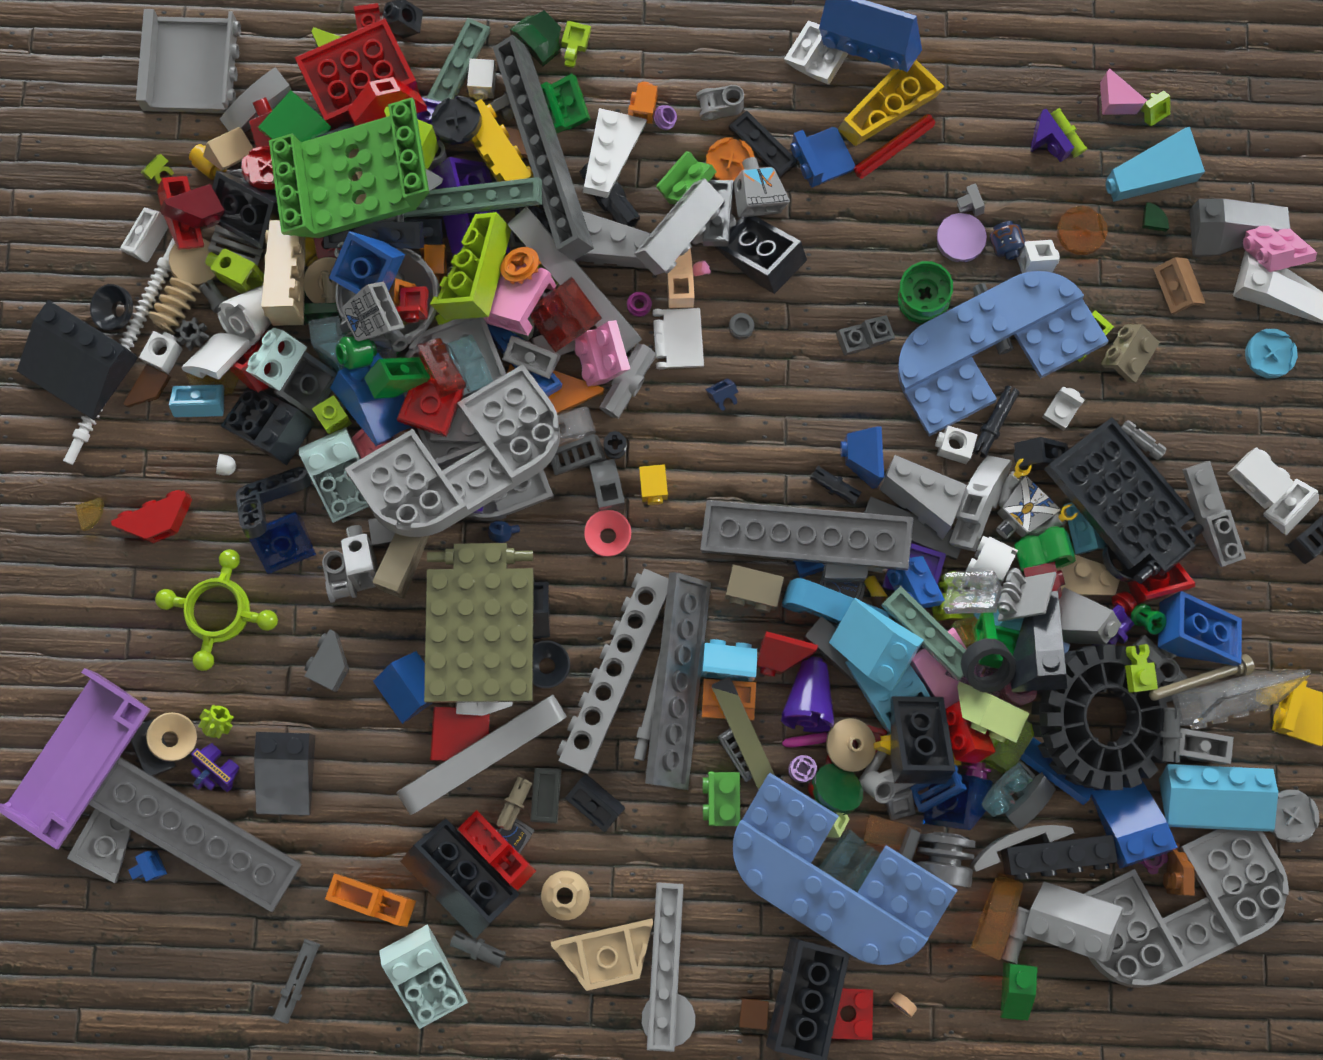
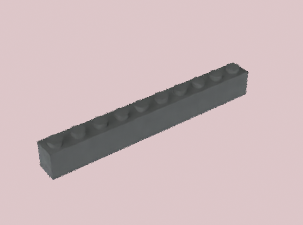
M511 35L494 46L493 50L534 178L539 177L542 179V204L557 250L574 261L593 250L594 246L529 48L514 35Z

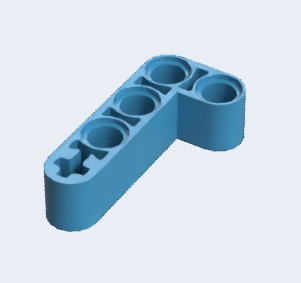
M796 578L789 581L781 606L797 613L808 612L818 617L822 616L824 619L839 625L854 598L809 580ZM865 603L889 618L890 614L887 611Z

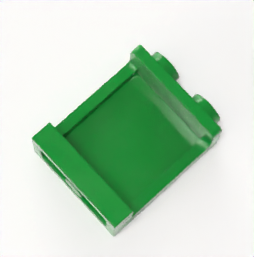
M983 610L974 627L975 642L985 638L996 639L1004 643L1013 655L1020 631L995 625L993 612ZM990 654L980 659L978 663L999 669L1003 658L1000 654Z

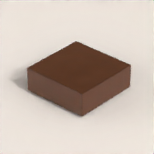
M741 998L739 1027L766 1030L769 1001Z

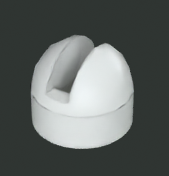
M220 454L216 474H232L236 469L234 459L228 455Z

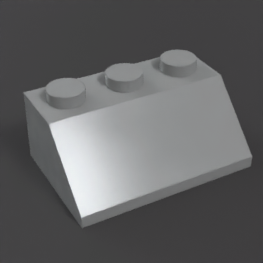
M1044 881L1031 907L1024 935L1106 962L1111 958L1124 907Z

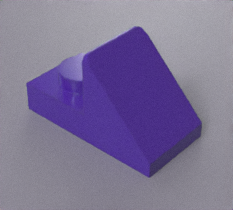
M1044 109L1036 121L1030 151L1032 152L1047 143L1051 155L1057 157L1059 162H1062L1069 157L1074 146L1048 110Z

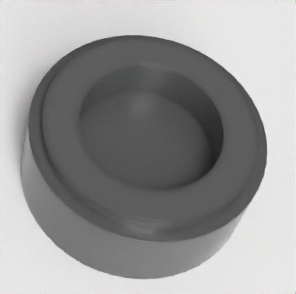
M739 313L731 318L729 331L734 338L744 340L752 335L754 321L748 314Z

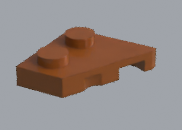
M1176 843L1178 848L1167 853V872L1163 875L1164 888L1167 889V894L1195 896L1194 866L1188 861L1185 852H1179L1180 844Z

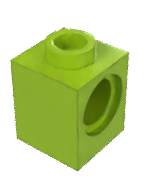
M334 395L312 408L328 434H332L352 424Z

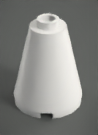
M263 285L225 300L218 307H221V311L218 312V318L225 331L229 334L249 339L251 346L259 341L271 324L268 317H265L261 307Z

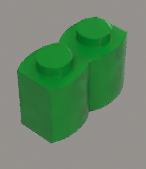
M1050 527L1039 536H1024L1019 542L1014 544L1015 549L1018 550L1017 558L1023 574V569L1055 562L1057 569L1076 561L1069 534L1063 527Z

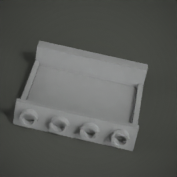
M144 9L136 101L143 111L226 112L236 100V93L233 89V82L237 81L238 76L235 59L239 58V46L236 42L237 36L241 34L240 22L236 20L232 11L228 12V19L158 17L154 9Z

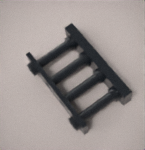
M404 219V222H373L324 236V248H340L337 245L345 241L348 232L383 241L398 249L424 248V244H443L442 219Z

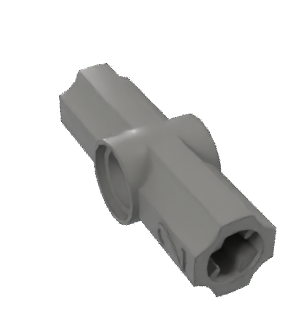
M637 343L628 358L630 370L613 379L612 387L600 405V409L605 414L619 419L631 397L636 396L644 382V375L656 357V353L651 348Z

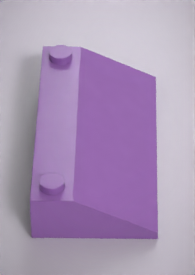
M86 668L81 673L90 678L89 682L10 800L5 804L0 803L1 814L57 850L151 710L114 683Z

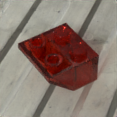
M572 277L539 300L530 314L531 319L534 320L533 323L555 352L584 334L602 319Z

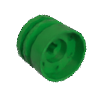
M921 261L911 265L904 272L899 285L898 306L901 313L909 321L922 325L947 312L953 294V280L950 273L942 265L932 261ZM925 294H927V295L929 296L928 298H925L924 300H921V299H920V296L923 297Z

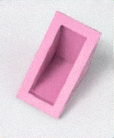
M1111 69L1106 72L1100 82L1103 115L1137 114L1147 101Z

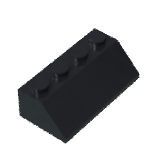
M446 818L415 843L400 861L474 939L491 925L520 895Z
M790 937L767 1038V1047L777 1052L806 1059L827 1060L849 962V953Z

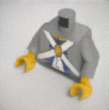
M1023 459L1018 460L1015 471H1012L1004 481L998 501L1001 508L997 513L1004 521L996 530L1005 539H1008L1015 531L1021 537L1026 535L1039 536L1050 527L1063 526L1066 523L1065 520H1073L1079 514L1077 512L1073 516L1067 515V508L1073 504H1068L1061 510L1025 476L1030 473L1032 465L1025 471L1021 470L1019 465Z

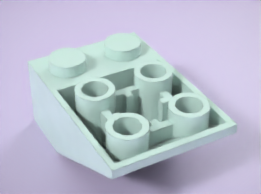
M346 427L299 448V455L332 522H336L369 507L345 471L346 467L361 459Z
M428 924L379 950L382 968L419 1029L468 1003Z

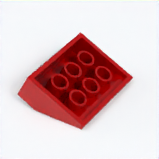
M385 18L294 57L323 119L332 128L330 131L337 129L343 122L353 123L348 114V108L369 82L394 77L419 93L413 73Z

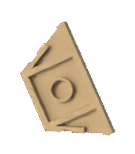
M651 918L551 941V946L586 991L640 979L653 920Z

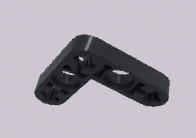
M296 467L238 489L236 492L239 523L247 538H257L267 530L264 503L302 491L311 484V478L306 468Z

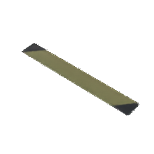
M727 677L712 684V689L759 790L767 775L771 773L775 776L735 686L731 678Z

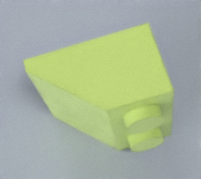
M959 681L957 689L962 718L972 722L971 728L984 734L989 730L991 731L990 737L1003 743L1006 738L1017 742L1030 713Z

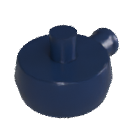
M495 521L488 528L489 538L496 543H505L510 540L513 533L520 532L519 525L510 526L503 521Z

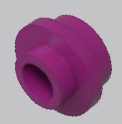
M635 292L629 296L627 309L633 316L643 317L651 310L652 301L647 294ZM642 302L644 306L638 309L635 307V303Z

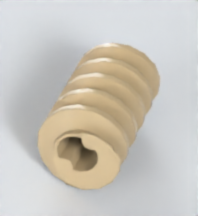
M171 277L169 282L173 287L166 286L164 288L167 295L161 294L159 296L162 304L155 303L153 307L157 312H149L148 316L159 328L175 335V332L170 327H180L176 318L185 319L186 316L181 310L191 309L186 301L195 302L196 298L191 293H201V291L185 280Z

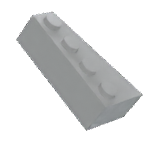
M582 211L594 249L575 259L576 263L583 261L594 262V264L599 265L607 263L623 267L647 268L634 253L651 233Z

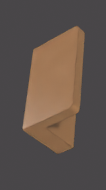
M1175 257L1153 268L1171 314H1176L1192 305L1201 306L1205 304L1204 297L1187 258Z

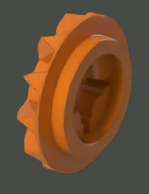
M520 247L509 252L501 263V274L505 280H508L511 284L516 282L523 284L527 278L532 280V274L538 273V266L541 264L537 252L529 247ZM524 263L526 267H521L519 270L516 268V266H522Z

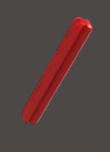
M926 114L856 165L854 172L857 177L863 179L933 128L935 124L934 118L930 114Z

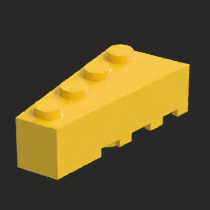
M482 99L475 102L482 116V122L477 135L471 141L496 181L534 178L530 166L526 167L521 160L523 156L516 145L512 146L508 140L510 135L504 125L499 126L496 122L497 114L490 104L485 105Z

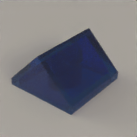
M296 512L267 523V530L263 535L249 539L267 574L316 555L303 519Z

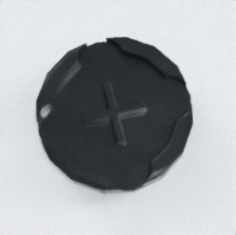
M456 96V98H447L440 102L432 113L431 121L436 136L443 142L454 145L468 142L477 135L481 127L482 116L477 105L471 99Z

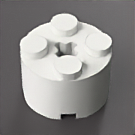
M983 536L974 556L978 559H971L963 579L967 580L968 584L992 596H996L1018 550L992 537L987 538Z

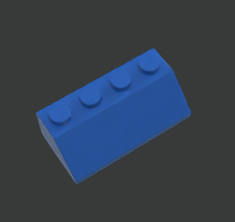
M866 0L825 1L819 26L823 45L830 49L835 48L847 52L849 55L866 58L871 62L887 65L893 69L909 71L922 51L916 15Z

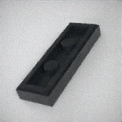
M747 110L729 125V130L738 139L745 141L752 148L753 154L766 167L775 169L779 179L797 164L798 160Z

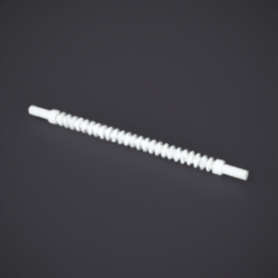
M173 238L163 258H159L157 262L158 268L154 269L155 275H151L152 281H148L149 287L144 289L146 293L141 294L143 300L138 301L140 306L135 307L137 312L132 313L134 318L129 320L131 324L126 326L127 332H123L124 338L119 339L121 345L128 350L130 347H134L133 341L138 340L136 335L141 334L140 328H144L142 322L147 321L145 316L149 314V309H153L151 304L152 302L156 303L155 296H159L158 290H162L161 284H165L164 278L169 276L167 272H171L169 253L175 244ZM88 416L81 417L83 422L78 423L80 427L75 429L72 435L74 440L63 460L68 464H74L83 443H87L90 438L88 433L93 431L92 425H96V421Z

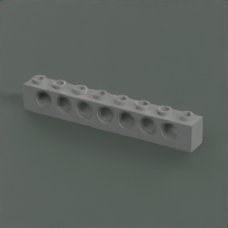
M645 568L642 575L636 574L631 586L635 589L631 598L626 597L621 611L625 612L621 622L616 620L610 634L614 636L610 645L605 644L600 658L603 659L600 669L594 668L589 679L592 687L589 693L584 691L578 706L582 707L579 716H573L567 730L571 734L567 741L562 740L558 748L557 755L560 756L558 760L560 763L589 775L666 601L668 578ZM643 593H649L653 597V601L649 605H643L638 600L639 596ZM633 616H637L643 621L642 626L638 629H633L628 625V620ZM622 640H628L632 644V649L627 653H622L617 648L618 643ZM615 663L622 668L620 675L612 677L607 674L606 670L610 664ZM606 687L611 691V696L608 700L601 701L597 699L596 692L599 688ZM591 711L599 713L600 721L596 725L587 724L585 721L587 713ZM580 735L587 736L590 741L589 746L583 750L577 749L574 745L575 739Z

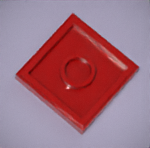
M430 378L427 382L407 392L397 421L447 437L458 409L457 402L461 401L464 389Z

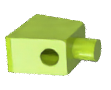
M223 249L220 254L212 251L207 255L205 264L211 267V271L222 283L242 294L263 285L264 274L254 262L227 249Z

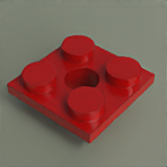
M843 988L832 1039L872 1040L873 989ZM847 1005L852 1006L855 1011V1015L850 1021H844L840 1016L841 1009Z

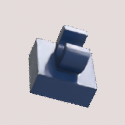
M728 378L705 389L708 397L722 411L725 410L723 401L726 398H730L732 404H737V398L734 396V394L738 393L737 387Z

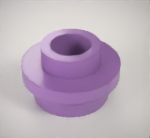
M661 105L654 110L653 118L659 128L669 130L674 126L677 114L671 106Z

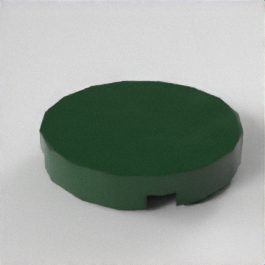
M827 764L821 767L812 779L815 799L819 804L835 814L844 813L843 815H848L855 811L863 800V788L853 772L838 768L835 764Z

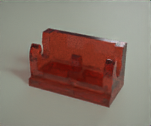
M441 338L417 344L418 355L440 398L466 388V383L457 370Z

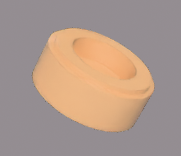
M895 992L889 1000L894 1007L910 1018L917 1011L915 1004L899 992Z

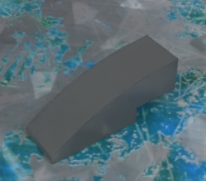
M821 616L803 639L806 642L818 645L817 651L823 655L822 657L858 686L845 663L848 659L829 643L836 628Z

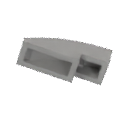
M273 68L253 83L233 102L220 118L221 122L228 131L240 127L245 133L251 129L249 121L258 117L252 103L266 97L273 110L291 90L290 85L277 68Z

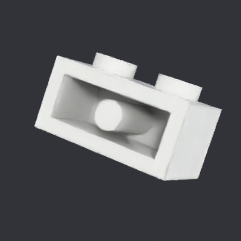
M1257 447L1248 452L1227 473L1264 509L1275 504L1295 483L1290 479V475L1286 470L1277 467L1271 461V457Z

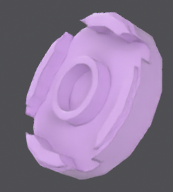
M958 213L950 215L943 220L937 230L938 249L943 256L954 262L972 261L980 255L986 244L987 235L985 227L977 218L970 214Z

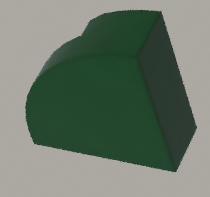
M1147 202L1144 205L1142 228L1167 232L1169 229L1168 218L1161 208Z

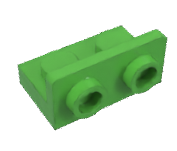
M686 151L656 187L669 204L675 205L693 183L704 178L709 182L717 171L711 164L698 162L691 152Z
M708 772V778H703V794H708V804H703V821H708V826H738L740 822V772Z

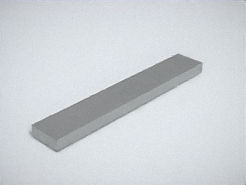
M656 884L647 1050L674 1052L683 884Z

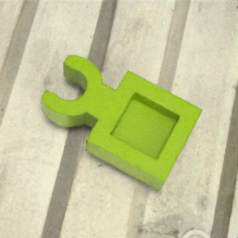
M1147 644L1139 645L1140 652L1138 655L1135 646H1127L1126 655L1132 665L1125 666L1128 691L1140 692L1158 689L1154 662L1147 663L1150 653L1149 646Z

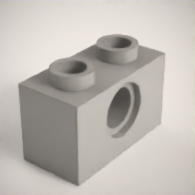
M1180 728V733H1183V738H1180V759L1215 765L1231 764L1234 737Z

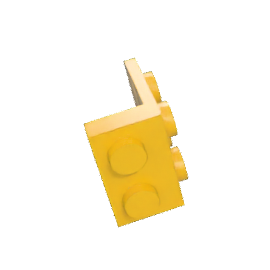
M1300 678L1285 681L1280 692L1279 706L1274 714L1272 730L1316 746H1322L1323 693L1306 687L1307 681Z

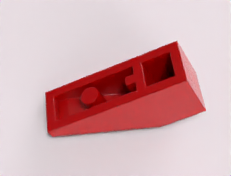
M187 176L161 179L157 190L161 206L165 199L191 191ZM164 216L178 250L204 248L200 228L196 229Z

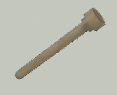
M1243 654L1241 665L1239 666L1227 665L1152 690L1149 693V698L1156 701L1233 674L1244 677L1254 672L1255 665L1249 655Z

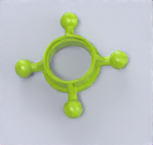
M232 549L223 551L219 556V563L222 567L219 578H211L198 583L190 590L186 598L176 596L169 589L160 590L155 597L156 605L161 609L168 610L174 606L184 608V617L188 628L194 635L203 640L201 650L193 657V665L200 671H207L214 664V657L211 653L213 643L233 639L241 633L247 622L257 623L259 628L265 631L274 629L278 623L277 615L271 610H264L260 613L251 612L247 594L238 584L230 580L232 569H235L240 563L239 554ZM223 587L229 589L234 594L238 605L234 621L227 628L220 631L210 632L203 630L197 624L194 617L196 600L204 591L210 588Z

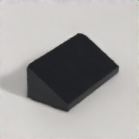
M150 720L140 725L130 741L143 770L156 777L177 766L174 761H164L157 758L149 750L146 736L147 730L153 720ZM162 736V743L165 746H167L165 739Z
M587 774L576 783L565 797L569 803L604 833L625 809L624 805Z

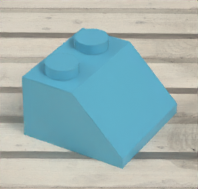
M712 639L710 643H705L701 677L715 679L730 677L732 681L753 682L756 678L757 649L751 648L752 644L736 643V646H728L726 641Z

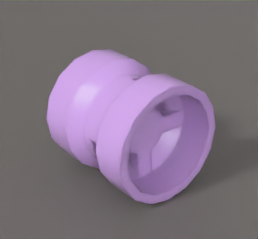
M806 755L794 758L788 767L790 777L798 783H805L811 780L817 771L815 761Z

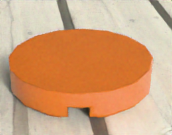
M726 137L717 140L711 145L706 156V164H711L717 171L712 177L713 180H733L734 182L739 173L744 170L742 162L747 158L755 156L752 148L745 141Z

